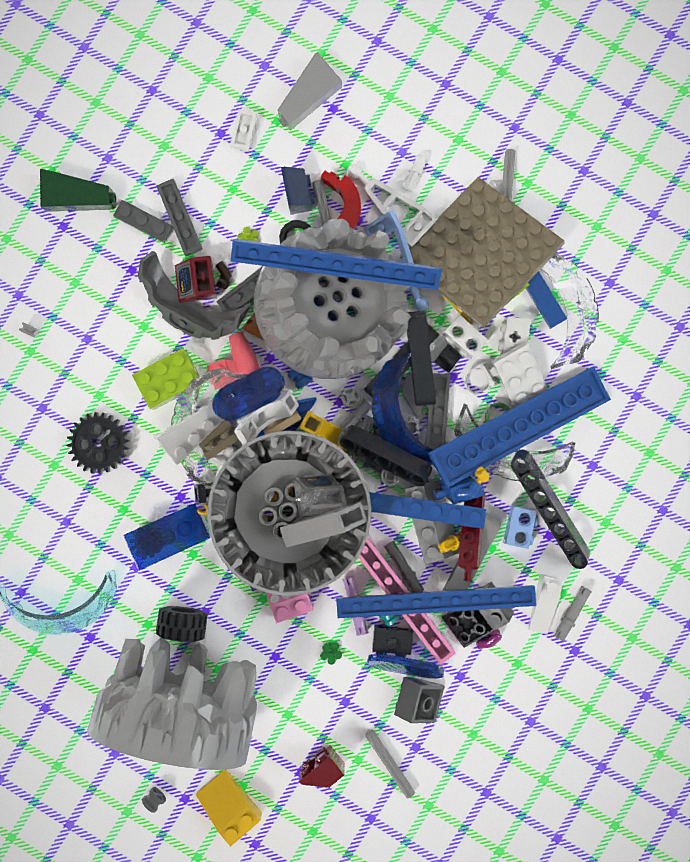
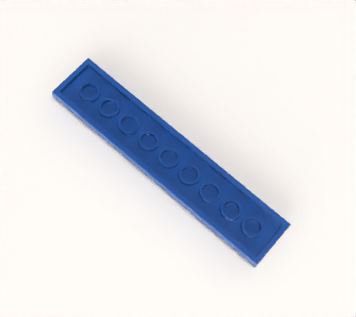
M592 366L428 452V455L445 488H448L474 474L479 467L485 468L605 404L611 398L595 367Z

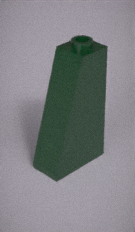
M40 169V207L46 212L114 210V204L117 202L116 193L108 185Z

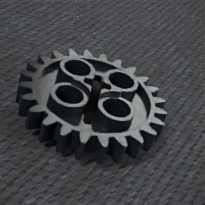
M94 412L93 417L91 414H86L87 420L80 417V424L73 423L76 429H69L73 436L67 437V439L72 440L71 443L66 445L67 447H72L68 454H74L71 461H79L77 467L84 465V472L90 469L91 474H95L96 470L98 474H103V470L109 473L111 471L110 466L113 469H117L116 463L123 464L121 457H127L124 450H130V448L125 446V443L131 441L125 439V436L129 432L122 431L126 426H118L120 419L113 421V415H109L107 418V414L102 412L101 416L98 412ZM99 424L101 426V432L100 434L96 435L94 433V427ZM111 437H114L116 440V444L113 447H110L108 444V440ZM84 439H87L89 443L86 449H83L81 445ZM96 440H101V447L97 446ZM91 450H93V451L91 452L90 456L88 457V456H87L88 452L91 451ZM99 451L103 454V459L100 462L96 460V454Z

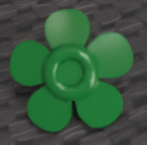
M328 643L322 646L325 652L320 654V658L323 661L328 658L327 662L329 665L335 664V658H342V652L337 651L339 649L337 643H332L331 648Z

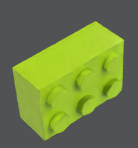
M184 348L132 374L148 408L151 410H156L204 384L191 357Z

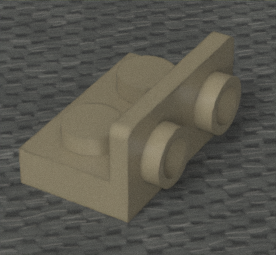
M228 419L221 422L199 444L207 460H210L239 440L234 432L235 428Z

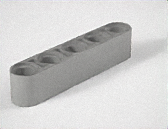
M487 513L485 526L482 530L480 565L502 524V521ZM458 561L442 591L468 589L471 582L463 581L465 570L458 566ZM478 569L473 570V572H472V580H473V578H474V576H475V574H476V572H477Z

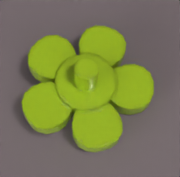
M244 227L243 233H239L237 238L258 242L259 232L255 229L251 231L250 227Z

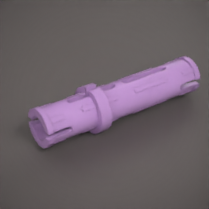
M354 576L342 579L347 597L359 596ZM364 617L351 618L354 622L356 636L368 633Z

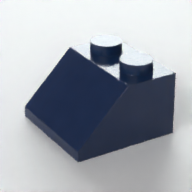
M281 167L290 215L313 211L312 205L315 204L314 194L309 193L308 186L312 185L310 175H306L305 168Z

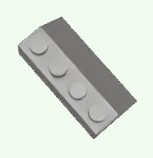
M439 479L427 482L422 487L412 486L403 489L405 497L447 503L446 498L436 500L433 495V490L440 487ZM412 518L425 565L459 554L460 548L441 553L440 548H438V544L445 541L448 536L456 535L453 524Z

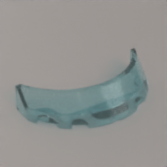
M115 570L106 572L99 588L85 603L61 614L40 615L25 611L20 603L12 602L8 599L5 584H0V600L9 614L28 629L49 635L69 634L89 626L103 615L117 591Z

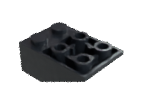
M491 581L481 588H494L495 585ZM512 608L451 611L442 615L441 618L463 648L509 623L514 611Z

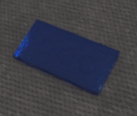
M195 503L123 535L138 571L210 539L201 515L197 512Z

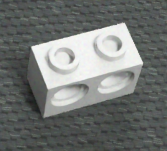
M461 315L443 333L445 336L444 340L449 345H455L460 349L458 352L466 359L468 357L472 359L489 341ZM459 328L462 332V335L460 337H455L452 333V329ZM467 341H474L476 348L470 350L466 345Z

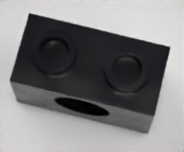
M374 625L372 652H376V655L381 656L393 653L396 657L405 658L406 655H411L412 628ZM391 637L398 640L394 646L387 644V640Z

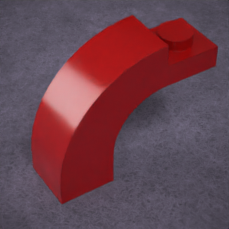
M324 170L321 175L322 183L338 193L344 202L343 210L337 219L347 221L349 227L356 230L361 216V199L357 187L346 175L340 181L337 174Z

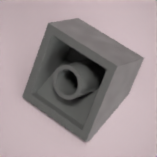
M403 677L394 715L411 724L435 723L445 686L416 677Z

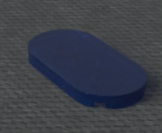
M266 366L225 385L214 396L212 402L214 413L221 419L234 421L275 401L281 395L282 388L284 389V376L275 367Z
M370 654L367 657V665L378 670L429 679L444 677V667L439 669V665L436 663L388 654H377L376 657Z

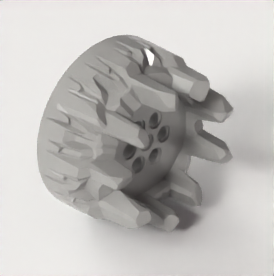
M330 219L321 228H307L297 232L294 236H289L280 244L283 246L395 261L393 256L385 250L390 242L388 234L378 230L367 237V234L361 230H353L349 227V223L343 219ZM263 266L254 292L256 323L269 349L291 369L318 379L347 378L376 364L390 352L394 345L393 343L406 332L408 320L411 316L406 312L408 301L405 291L410 286L344 277L345 283H341L338 280V276ZM319 279L325 280L327 287L320 286ZM352 289L358 291L359 298H355L352 295ZM333 294L340 296V302L334 301ZM314 298L321 300V307L314 304ZM347 308H351L354 311V317H350L347 314ZM328 312L335 315V321L328 319Z
M273 432L244 444L223 464L210 491L207 512L209 533L220 559L234 575L246 584L266 593L277 595L307 594L335 582L356 562L369 535L371 524L370 495L359 468L350 456L337 445L327 439L306 432ZM330 475L339 486L307 488L298 477ZM291 486L298 488L299 492L296 497L288 495V489ZM277 491L279 499L276 502H270L268 499L269 492ZM304 501L312 503V509L308 512H304L302 509ZM361 502L367 520L366 523L347 532L286 547L283 537L276 533V529L280 525L285 526L298 520ZM289 505L292 507L293 513L285 517L282 514V509ZM266 510H270L273 513V519L268 522L262 519V514Z
M160 637L149 649L144 667L141 668L145 645L141 643L140 639H125L114 674L108 677L105 687L97 694L87 729L88 736L109 749L160 764L204 770H229L244 766L247 762L257 711V701L254 697L256 665L248 660L227 662L222 665L214 682L204 681L208 649L204 644L198 642L193 647L185 673L175 675L170 671V643Z

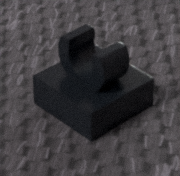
M205 484L194 485L195 504L207 503L206 497L210 496L211 489H205Z

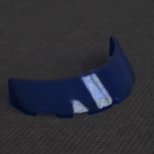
M405 352L385 362L373 386L371 410L374 424L378 428L379 435L383 440L428 462L430 465H434L428 455V452L433 449L424 445L413 435L401 413L399 383L403 369L411 357L410 352Z

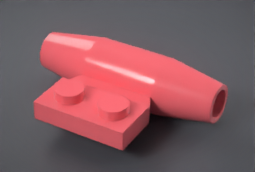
M238 332L228 337L233 360L223 359L207 365L216 393L223 401L239 395L243 389L248 398L266 388L265 379L255 352L244 333Z

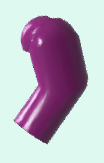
M497 629L491 632V637L477 640V649L494 647L502 639L500 630Z

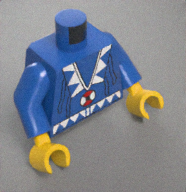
M479 467L475 474L448 488H445L439 477L440 487L433 490V495L436 500L446 497L452 504L472 500L483 496L481 483L487 482L490 476L483 467Z

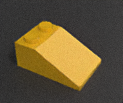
M227 770L220 772L196 793L198 800L216 830L230 847L261 821L263 812Z

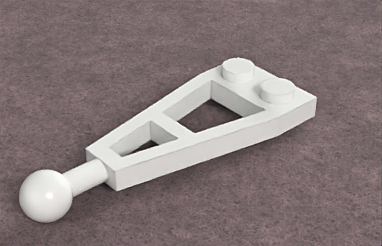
M352 164L348 167V176L351 179H358L365 186L364 192L382 215L388 212L387 209L396 199L418 211L413 219L403 228L409 247H413L438 220L424 206L378 179L373 178L370 181L362 173V168L358 164ZM374 187L390 195L383 204L372 192Z

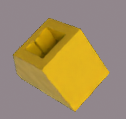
M310 411L307 412L299 427L301 430L327 439L333 444L336 443L342 432L341 428Z

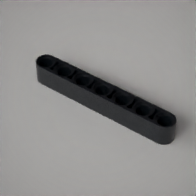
M524 449L518 450L510 465L513 472L570 564L576 569H584L588 565L590 549L531 453ZM518 459L523 460L525 463H520ZM528 475L533 476L535 479H530Z

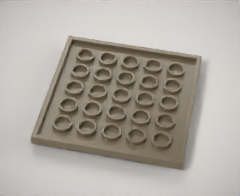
M477 177L438 217V220L413 247H409L414 264L442 269L437 291L481 327L485 328L565 244V240L480 177Z

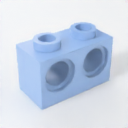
M511 506L503 543L529 549V546H532L534 542V534L532 532L533 527H536L538 523L537 511ZM522 513H526L528 520L522 524L519 521V517ZM518 532H522L524 535V539L521 542L515 540Z

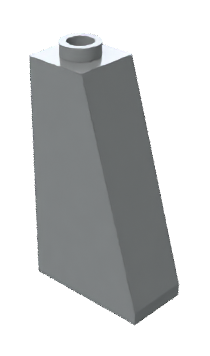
M318 52L313 55L277 109L278 121L284 128L287 126L290 131L342 88V79Z
M358 502L292 522L280 527L286 547L347 532L366 523L367 520L362 504Z

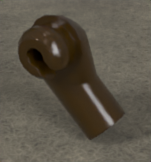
M220 261L215 265L221 274L216 285L219 289L225 290L230 286L232 273L225 263Z

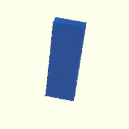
M538 271L528 282L529 286L526 290L546 324L552 329L568 318Z

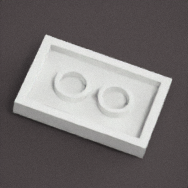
M523 342L492 360V364L513 408L548 390L528 343Z

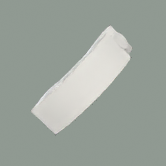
M290 389L269 396L251 407L237 420L239 425L234 432L242 445L254 440L269 424L292 416L299 404Z

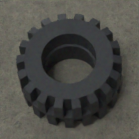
M166 606L160 608L156 635L178 642L201 641L205 639L208 614L202 610L190 607Z

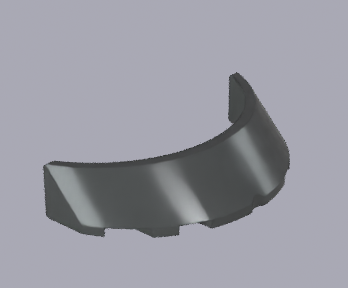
M151 251L140 260L138 279L144 285L149 303L152 307H157L162 313V318L167 323L181 330L184 334L199 339L202 337L211 338V340L232 334L239 328L251 307V304L247 303L242 308L233 311H215L202 307L195 302L179 303L177 288L165 274L157 253Z

